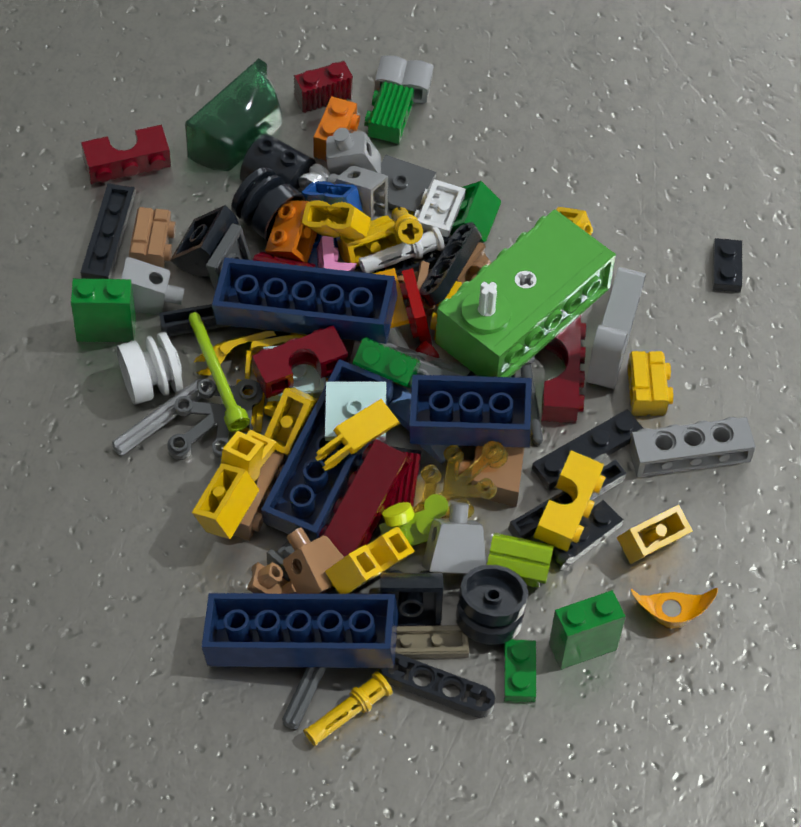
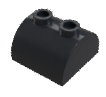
M266 133L261 135L246 153L240 169V180L244 181L255 170L266 167L285 181V184H290L298 190L300 188L298 179L303 174H308L310 167L316 164V161Z
M224 205L195 218L170 261L178 268L192 275L209 276L206 264L232 223L239 225L236 215Z
M399 570L380 573L379 594H395L398 609L397 627L441 625L443 604L442 573H433L428 570L419 573H402Z

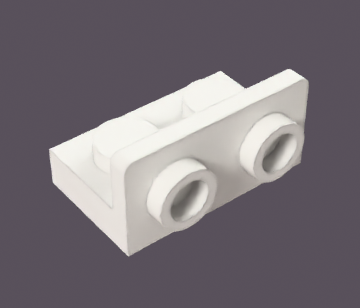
M434 179L430 190L425 189L421 200L422 210L417 209L414 215L422 225L423 232L424 230L429 232L432 227L436 226L442 236H449L464 199L465 188Z

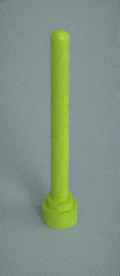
M193 312L189 315V321L226 408L225 424L230 432L241 431L250 424L248 414L245 409L237 405L201 317L198 313Z

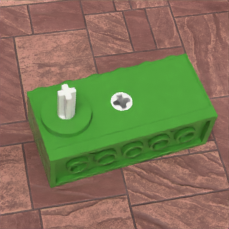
M554 209L547 216L540 217L530 231L523 232L510 248H504L490 265H484L477 273V276L470 282H464L459 287L457 293L450 299L446 298L439 304L437 308L435 343L477 376L511 377L610 289L616 254Z

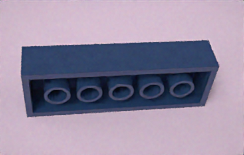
M225 257L213 298L212 308L218 325L309 335L320 328L326 329L334 326L340 339L362 341V339L367 337L378 343L387 344L398 295L395 276Z
M340 359L328 382H386V405L388 407L394 397L392 380ZM326 385L261 509L264 524L287 534L302 527L311 542L319 538V534L326 524H330L334 516V506L339 498L344 496L348 488L349 478L357 470L363 453L370 444V442L354 454L349 453L336 466L327 471L322 468L325 466L324 462L345 445L341 443L326 458L319 461L316 460V452L330 442L325 441Z
M209 593L202 639V651L207 666L394 668L398 625V609L395 594Z

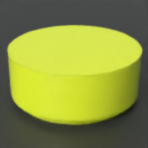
M409 502L392 505L382 513L386 525L390 527L403 525L412 520L415 515Z

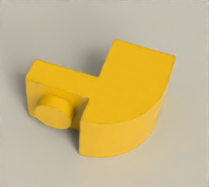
M251 429L247 434L237 431L222 449L221 463L246 469L253 481H256L260 476L261 467L275 451L276 441Z

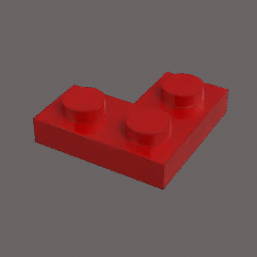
M413 268L402 271L404 282L399 283L403 300L409 299L411 305L405 307L412 336L413 338L419 337L420 344L423 341H427L433 345Z

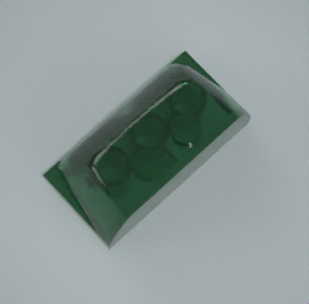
M258 58L185 122L187 157L213 170L230 171L244 159L249 148L261 135L267 133L272 136L274 131L282 125L280 104L274 86L267 77V63Z

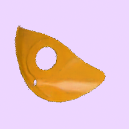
M714 588L702 595L677 592L639 595L633 589H631V592L639 604L657 622L666 628L674 629L683 627L702 614L715 599L718 588ZM667 600L677 601L681 606L680 614L675 617L667 616L662 610L663 603Z

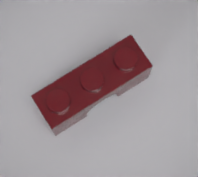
M162 124L135 130L136 144L128 150L115 149L110 144L108 136L81 142L83 160L90 183H103L117 178L130 177L144 172L171 167L170 149Z
M334 326L326 329L320 328L307 336L290 339L282 345L271 349L266 348L252 355L253 372L266 399L283 393L285 388H294L292 372L294 367L302 364L310 365L317 370L320 378H324L332 374L339 359L348 363V352Z

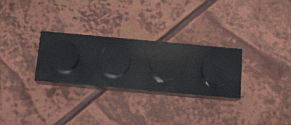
M107 184L80 272L81 279L111 278L135 198V187Z
M626 409L533 462L531 469L545 487L550 490L557 485L571 450L599 462L630 444L632 432H637L644 428L631 412Z

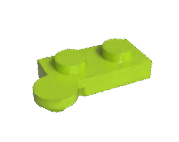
M439 494L429 496L425 500V510L414 513L415 515L412 520L398 526L412 547L427 542L433 520L441 519L448 512L449 504L444 496ZM386 523L379 525L382 535L395 528L387 526Z

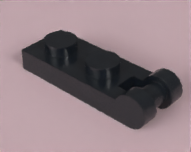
M604 500L592 508L589 518L582 517L579 525L583 526L584 529L578 543L571 542L569 551H564L554 546L552 556L556 559L555 564L561 570L570 566L623 525V519Z

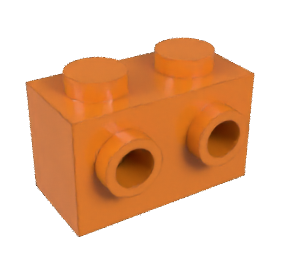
M331 96L313 137L314 158L327 161L326 141L329 136H333L337 129L346 128L350 133L357 131L360 123V115H357V103Z
M287 201L279 208L265 249L267 253L273 254L274 257L281 256L308 263L317 232L302 223L306 203L309 201Z

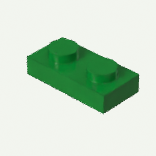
M512 639L505 642L504 701H536V640Z

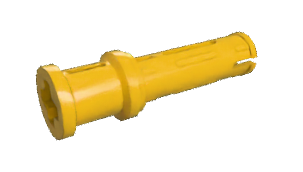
M400 207V210L395 208L391 213V218L395 222L394 229L396 234L406 244L417 243L423 235L422 225L405 208Z
M375 671L372 674V678L362 686L352 688L347 699L327 712L308 728H305L303 730L305 736L313 746H317L319 742L358 713L369 712L372 709V705L382 697L392 695L391 686L381 673Z

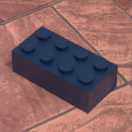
M412 375L409 422L410 444L530 448L532 378Z

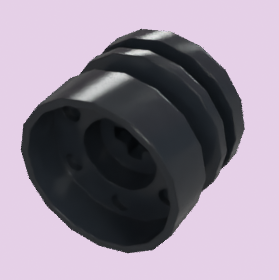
M263 167L255 170L239 186L231 203V211L239 219H242L246 225L252 226L253 230L268 242L279 208L287 201H306V198L293 186L285 184V181L276 175L273 170Z

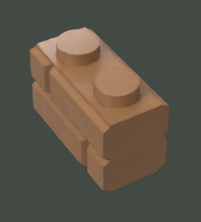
M144 207L137 209L129 257L158 267H165V261H170L172 257V244H169V238H175L176 222L171 220V212L169 210H153L152 208Z

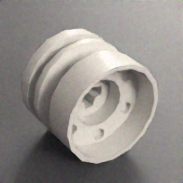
M166 332L157 334L158 347L151 336L146 337V351L142 352L135 340L117 345L116 347L124 383L134 405L153 400V385H157L164 396L169 394L168 381L175 393L183 390L180 359Z

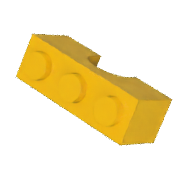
M572 450L570 451L556 488L568 493L573 502L562 505L549 500L537 526L534 538L565 551H568L571 542L578 543L584 529L579 523L582 517L589 518L595 504L594 501L590 500L592 493L596 492L599 494L606 478L601 475L604 467L603 463Z
M397 526L367 546L365 544L351 552L325 572L339 594H348L377 577L380 573L389 570L415 551Z

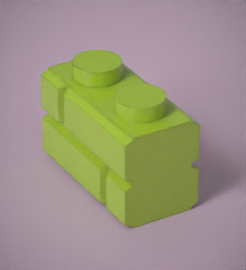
M494 533L487 565L509 568L519 574L527 586L539 587L540 583L546 584L554 545Z

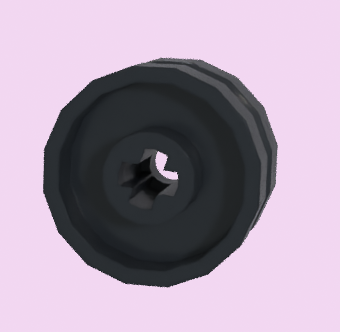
M482 565L471 569L463 577L460 586L459 601L455 614L457 625L466 636L476 642L489 645L502 644L512 640L520 632L528 599L526 583L519 574L506 567Z

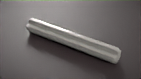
M202 378L197 379L113 440L112 447L119 455H124L179 415L175 411V401L178 397L187 396L192 402H197L202 397L198 393V383ZM203 386L202 391L209 392V386ZM181 403L178 407L180 409H187L189 404Z

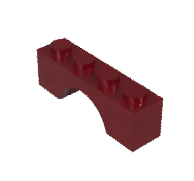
M581 315L544 347V349L556 354L562 360L565 370L559 376L544 381L541 421L576 424L578 412L583 413L585 397L584 395H579V388H584L585 371H580V364H585L586 347L581 346V340H585L586 323H581Z

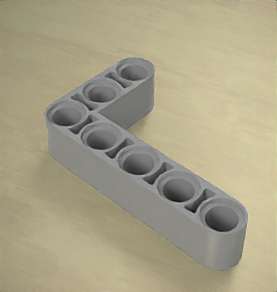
M618 267L602 325H598L586 382L615 389L646 273Z

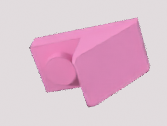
M322 236L317 247L318 268L354 271L356 263L338 262V248L334 247L333 237Z

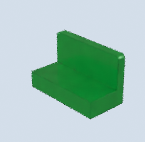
M478 181L462 187L466 189L465 196L450 235L452 236L460 226L472 222L482 235L479 242L484 243L487 241L501 205V200L482 181Z

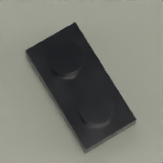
M714 239L713 290L741 292L743 240Z

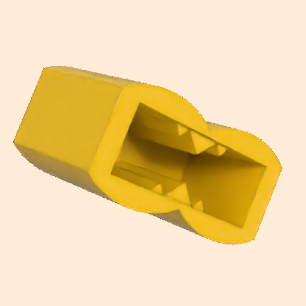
M315 200L306 203L302 223L321 236L333 238L344 236L350 240H361L367 237L371 218L349 203L338 202L330 205L327 202Z

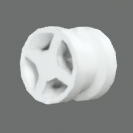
M314 164L310 167L308 174H303L298 179L299 186L303 191L312 182L327 181L330 172L322 165Z

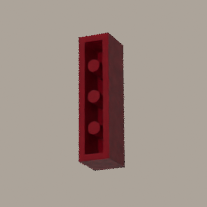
M375 439L373 445L369 444L366 447L362 456L364 461L360 469L354 471L349 478L347 493L344 498L341 497L336 502L333 509L334 517L330 524H326L319 534V538L327 536L343 557L365 544L366 546L368 545L383 517L382 513L388 508L413 462V459L405 453L378 439Z

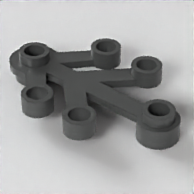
M202 379L198 383V393L202 398L209 399L213 396H220L216 384L211 379ZM244 379L238 382L236 386L229 385L237 405L245 409L248 414L250 424L247 428L253 430L251 424L252 410L262 400L263 391L257 381ZM208 385L212 389L209 392H204L202 387ZM245 389H251L253 390V394L245 395L243 391ZM187 396L178 397L175 401V411L180 416H187L189 414L208 416L185 434H175L170 437L167 443L169 455L176 460L186 459L191 454V444L218 425L217 437L212 444V451L216 457L221 458L222 451L216 450V447L220 444L226 445L229 442V430L224 421L226 411L224 404L192 402ZM181 403L189 404L187 409H180L178 406ZM182 441L185 443V445L181 448H177L174 446L175 442Z

